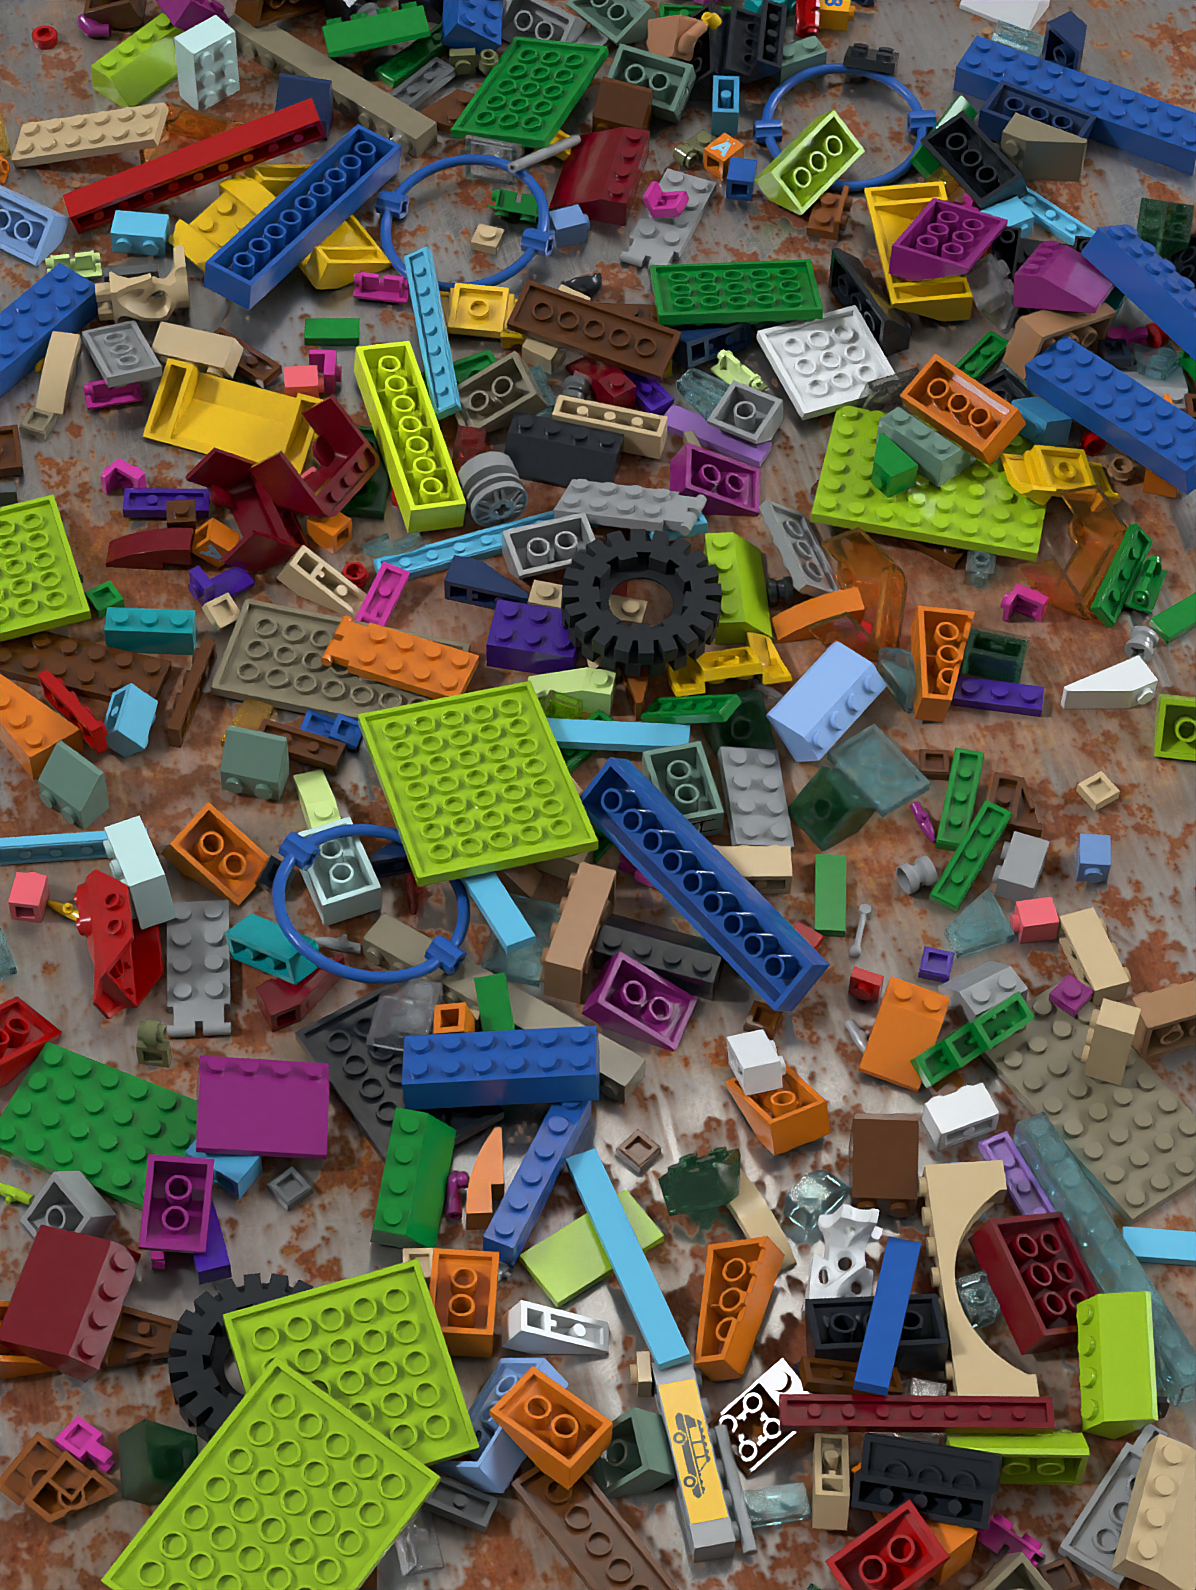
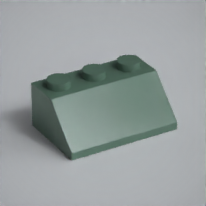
M569 0L566 3L571 10L617 46L620 43L629 44L643 41L648 36V20L658 18L652 6L644 0Z
M900 407L895 408L879 419L876 445L879 434L884 433L918 464L917 473L937 487L976 462V457Z

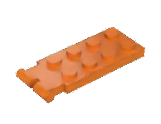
M345 615L333 635L334 639L330 641L320 660L325 666H331L332 663L348 667V673L432 699H439L465 693L479 664V655L371 622L368 626L355 623L352 617Z

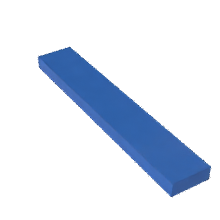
M890 1236L888 1238L853 1389L884 1396L888 1394L921 1248V1243Z

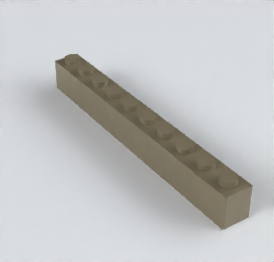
M235 13L229 17L230 21L227 25L235 31L237 50L278 75L283 73L332 80L333 108L344 116L356 121L361 126L401 145L403 152L417 159L437 142V123L344 66L272 23L255 28Z
M384 912L363 937L364 956L375 965L380 964L391 971L403 970L427 961L424 957L425 952L433 939ZM465 958L453 975H448L438 968L432 973L410 982L417 985L422 992L433 994L442 999L445 1004L466 1002L469 1009L479 1011L474 978L493 975V973ZM507 982L515 1030L586 1026ZM597 1032L600 1049L599 1089L607 1097L616 1098L625 1103L645 1077L646 1059Z

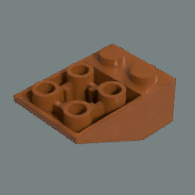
M783 1357L707 1424L710 1428L718 1425L727 1426L735 1461L748 1477L816 1433L780 1431V1394H818V1392L803 1391L799 1368L796 1364Z

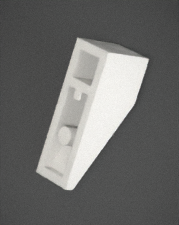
M1138 655L1065 686L1061 706L1063 709H1129L1138 704H1146L1154 698L1158 679Z
M520 1300L502 1316V1347L529 1354L606 1355L609 1353V1322Z

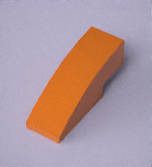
M858 587L824 594L797 604L772 617L771 623L778 644L834 635L835 628L859 624L861 620H864L865 608Z
M495 1127L476 1158L470 1175L466 1201V1230L487 1229L492 1220V1200H502L504 1197L502 1127Z

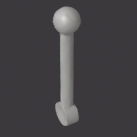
M862 904L859 907L860 921L854 945L849 950L853 957H858L862 953L860 948L866 918L871 914V906L868 904Z

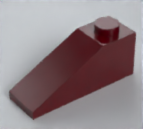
M586 356L565 366V369L571 376H581L589 381L591 385L589 395L595 402L635 409L636 385L621 369Z

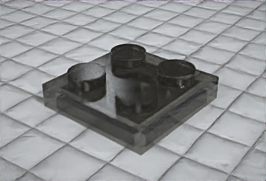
M918 367L867 382L856 407L868 409L871 412L874 410L881 411L884 407L892 404L895 407L903 405L904 403L899 395L920 372Z

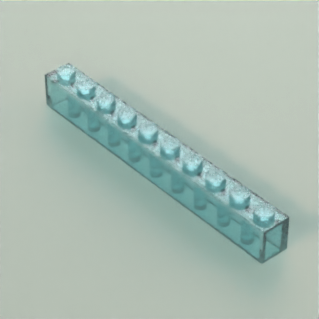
M1041 1112L1017 1122L1012 1140L1056 1212L1062 1211L1088 1267L1104 1293L1139 1291L1151 1293L1155 1373L1172 1403L1176 1407L1195 1399V1350L1045 1112Z

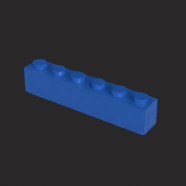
M592 1100L552 1103L483 1236V1251L499 1252V1262L507 1264L510 1268L514 1267L566 1165L565 1158L571 1156L591 1117Z

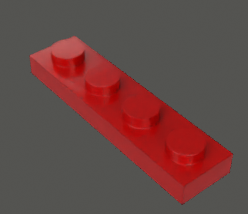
M48 669L37 674L46 700L65 719L81 729L82 738L97 754L107 750L108 745L105 736L108 735V731L104 723L100 719L96 720L87 705L82 706L75 692H69L60 677L56 678Z

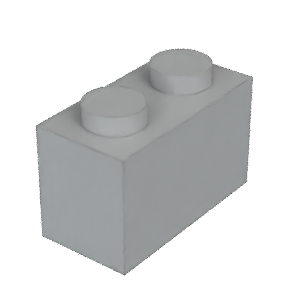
M1014 831L1011 842L1005 841L1000 859L1004 860L1003 866L997 865L992 882L997 883L995 896L1015 902L1033 899L1047 857L1050 841Z

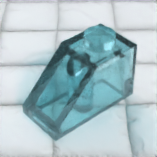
M826 1169L806 1173L786 1194L783 1214L809 1233L818 1224L819 1216L826 1215L849 1191L850 1187Z

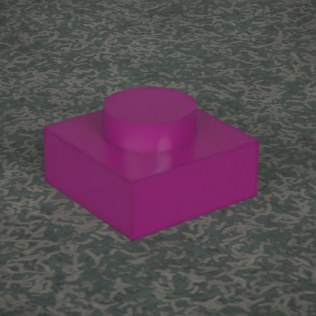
M1067 974L1050 992L1048 1000L1074 1018L1092 998L1093 990L1070 974Z

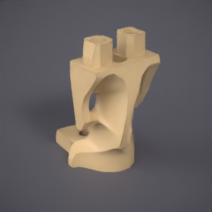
M178 245L173 248V268L165 278L151 276V273L139 277L126 278L109 272L110 282L95 283L99 321L114 319L115 324L133 319L163 321L168 320L172 312L177 309L190 308L184 245ZM157 291L163 292L161 296L151 297Z

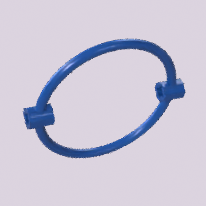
M831 63L804 69L787 78L768 98L762 120L753 121L754 143H766L768 150L775 159L782 152L777 142H782L781 120H772L773 113L780 99L797 84L821 75L853 74L876 80L896 91L912 110L907 113L908 134H917L915 146L903 163L884 175L859 181L836 180L828 188V190L843 191V187L846 185L849 186V192L864 191V188L887 185L912 169L913 165L909 159L921 145L920 140L927 136L936 125L935 110H923L917 98L906 86L884 72L845 67L843 63Z
M481 154L452 156L435 161L417 170L403 181L394 192L380 191L375 206L376 213L383 214L380 226V239L384 253L394 269L401 276H404L405 279H408L405 264L398 257L392 244L391 223L393 217L405 218L410 202L406 193L412 187L436 172L463 165H485L511 173L508 170V164L511 162L499 157ZM525 169L511 174L525 183L534 195L538 207L539 220L537 229L528 228L523 232L520 246L524 254L501 272L481 280L464 282V284L497 286L523 270L536 255L544 257L551 255L555 237L554 234L547 232L549 226L547 199L538 182ZM438 281L439 291L450 292V288H454L455 283Z
M348 824L325 829L306 839L297 832H291L285 837L278 851V854L283 856L284 860L281 862L273 882V908L283 934L291 945L306 959L336 976L369 984H394L411 981L430 974L438 968L448 975H453L459 969L466 957V952L459 947L465 939L470 923L469 898L460 878L449 880L458 906L457 924L451 939L448 940L438 935L425 952L424 957L427 961L403 970L367 971L335 962L311 947L300 936L289 918L285 905V886L288 876L294 865L305 871L313 865L315 859L319 856L320 849L317 847L318 845L338 838L353 836L384 838L402 844L397 829L373 824Z

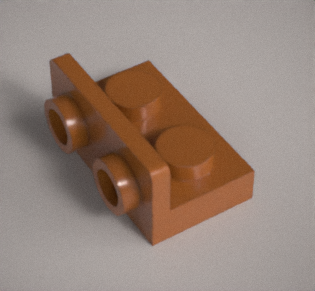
M844 185L841 195L824 192L814 202L806 235L838 241L840 230L845 231L848 215H845V212L850 213L853 197L848 196L849 186Z

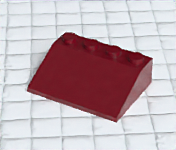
M619 127L579 135L581 142L571 148L569 156L564 161L549 211L578 204L582 213L587 214L589 220L626 227L649 155L650 131Z
M1062 1211L989 1219L968 1238V1241L1021 1355L1047 1352L1077 1342V1304L1097 1294H1101Z
M40 1225L1 1322L0 1344L86 1383L100 1368L142 1254L112 1240Z

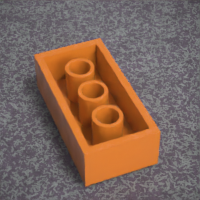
M936 353L899 395L908 411L989 466L995 462L1026 425L1018 408Z

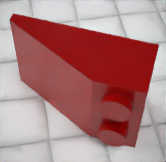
M18 996L0 1004V1088L11 1083L34 1062L47 1042L53 1044L62 1034V1031Z
M909 1499L825 1562L844 1590H917L951 1557Z

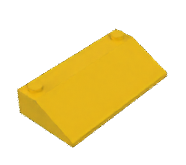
M257 164L247 168L245 176L256 180L275 197H278L312 165ZM353 214L319 246H315L313 251L298 264V267L309 279L312 286L320 290L338 289L353 283L355 273L364 271L375 274L391 266V262Z
M943 181L864 188L892 308L943 322L970 319L973 294L968 277L953 275L911 281L902 280L898 276L888 274L892 245L933 198L948 202Z
M168 358L142 437L205 455L215 447L255 462H260L282 450L294 468L302 475L313 456L312 443L318 435L301 413L323 401V399L298 393L296 398L205 374L200 372L193 364Z

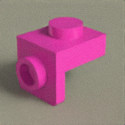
M652 181L643 196V200L652 218H675L681 215L689 201V197L686 191L663 192L659 183Z
M309 350V365H317L318 373H323L324 392L336 394V382H342V366H337L336 350Z
M117 458L110 466L105 467L100 476L102 491L106 495H109L117 486L123 489L147 488L145 473L139 467L132 466L120 458Z
M1017 583L1011 593L1007 592L1001 602L1000 607L1004 609L1002 620L1008 622L1015 611L1041 622L1046 615L1049 597L1037 590L1029 589Z

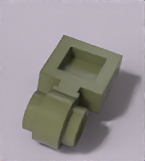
M475 48L449 49V64L456 68V75L476 74V67H479L483 74L489 75L494 66L499 62L498 55L492 49H485L479 54L475 53Z
M702 129L685 141V145L679 144L673 152L675 162L684 168L694 167L698 159L703 161L704 148L717 138Z
M147 1019L146 1022L140 1021L136 1044L138 1064L170 1068L172 1053L170 1040H165L167 1025L161 1024L160 1020Z

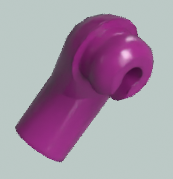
M84 14L78 17V27L87 37H111L112 30L110 24H97L94 20L86 18Z
M455 1171L448 1176L445 1193V1211L448 1220L455 1221L462 1218L460 1189H467L470 1180L469 1174L465 1171L460 1173Z

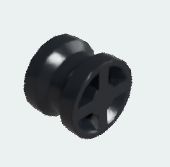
M785 576L782 580L767 578L766 589L769 606L774 607L778 603L793 605L794 588L791 576Z

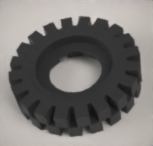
M630 529V541H625L621 530L607 534L606 545L599 538L593 540L586 545V553L579 550L572 558L571 568L567 567L563 577L561 619L564 630L568 629L569 640L575 648L582 645V655L591 662H594L602 655V668L615 672L620 662L626 663L625 675L640 676L641 665H647L650 676L665 674L666 662L674 671L687 666L688 656L695 661L705 653V644L711 645L716 636V629L719 627L722 589L721 583H718L719 575L714 565L707 566L708 557L700 549L690 553L691 543L680 537L671 546L668 545L669 533L655 530L652 541H646L645 529ZM646 579L662 585L670 593L673 599L672 612L667 619L656 626L650 627V624L631 623V626L626 625L613 615L610 609L609 598L613 590L629 580Z
M260 1273L243 1275V1286L236 1287L232 1278L216 1284L218 1295L213 1297L206 1290L194 1300V1313L187 1309L184 1311L177 1322L179 1333H172L168 1368L175 1404H179L180 1415L189 1427L194 1424L196 1425L197 1436L208 1443L245 1396L236 1391L229 1384L225 1376L224 1364L231 1345L224 1325L223 1314L314 1288L312 1285L299 1279L296 1285L291 1287L289 1286L288 1276L274 1273L271 1274L269 1283H261Z

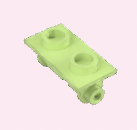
M94 250L75 253V259H70L69 254L50 255V258H45L47 273L61 263L86 279L102 277L99 252L94 253Z
M721 350L718 353L719 363L710 370L727 385L730 386L732 381L735 380L762 392L768 388L761 381V376L754 374L749 368L742 365L730 350Z

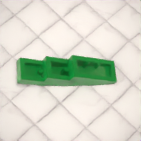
M1018 991L956 1029L909 1061L927 1088L952 1071L963 1067L981 1053L992 1049L1034 1020L1035 1017Z

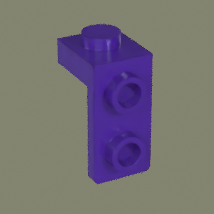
M199 566L189 570L190 583L188 584V589L192 597L198 600L202 606L227 592L233 598L255 586L254 580L246 570L239 567H233L211 579Z

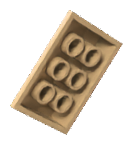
M1158 1434L1144 1446L1111 1571L1157 1590H1196L1195 1449L1161 1434Z

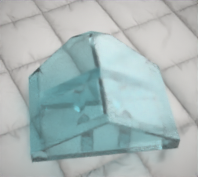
M883 647L879 649L877 671L895 699L906 713L910 714L913 712L916 693L915 668L912 654L905 649Z

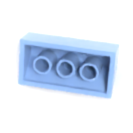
M0 185V249L35 266H39L61 244L70 218Z
M836 641L770 710L766 717L795 762L819 761L887 685L872 662Z
M501 1358L468 1411L480 1447L479 1451L469 1454L476 1462L448 1460L435 1466L440 1471L480 1492L504 1493L505 1489L510 1486L514 1474L527 1455L489 1415L490 1409L532 1366L565 1389L569 1383L545 1358Z

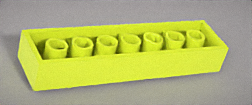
M410 341L356 347L353 371L407 532L415 533L462 527L466 501Z

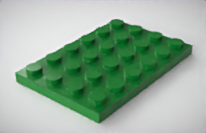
M515 36L499 59V62L491 70L451 128L452 137L536 149L547 148L609 56L607 46Z
M811 259L650 265V278L658 324L667 327H676L680 324L703 326L706 323L730 325L734 322L757 324L761 321L784 323L788 320L812 322L815 319H823V306Z
M49 1042L44 1045L0 1116L1 1155L51 1175L57 1171H80L100 1195L140 1211L143 1210L148 1154L186 1157L185 1151L196 1139V1100Z

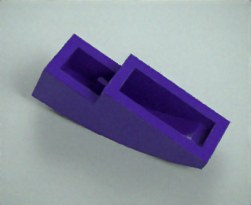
M213 1200L211 1203L206 1254L191 1253L199 1285L232 1277L231 1265Z

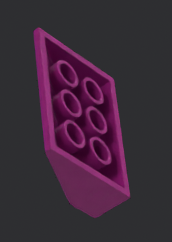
M933 198L892 245L888 274L898 276L902 280L911 281L967 274L1007 226L1008 220Z
M1044 241L1014 274L1013 307L1096 313L1115 285L1081 253L1067 245H1059L1057 241Z
M200 1055L196 1087V1152L326 1160L329 1063Z

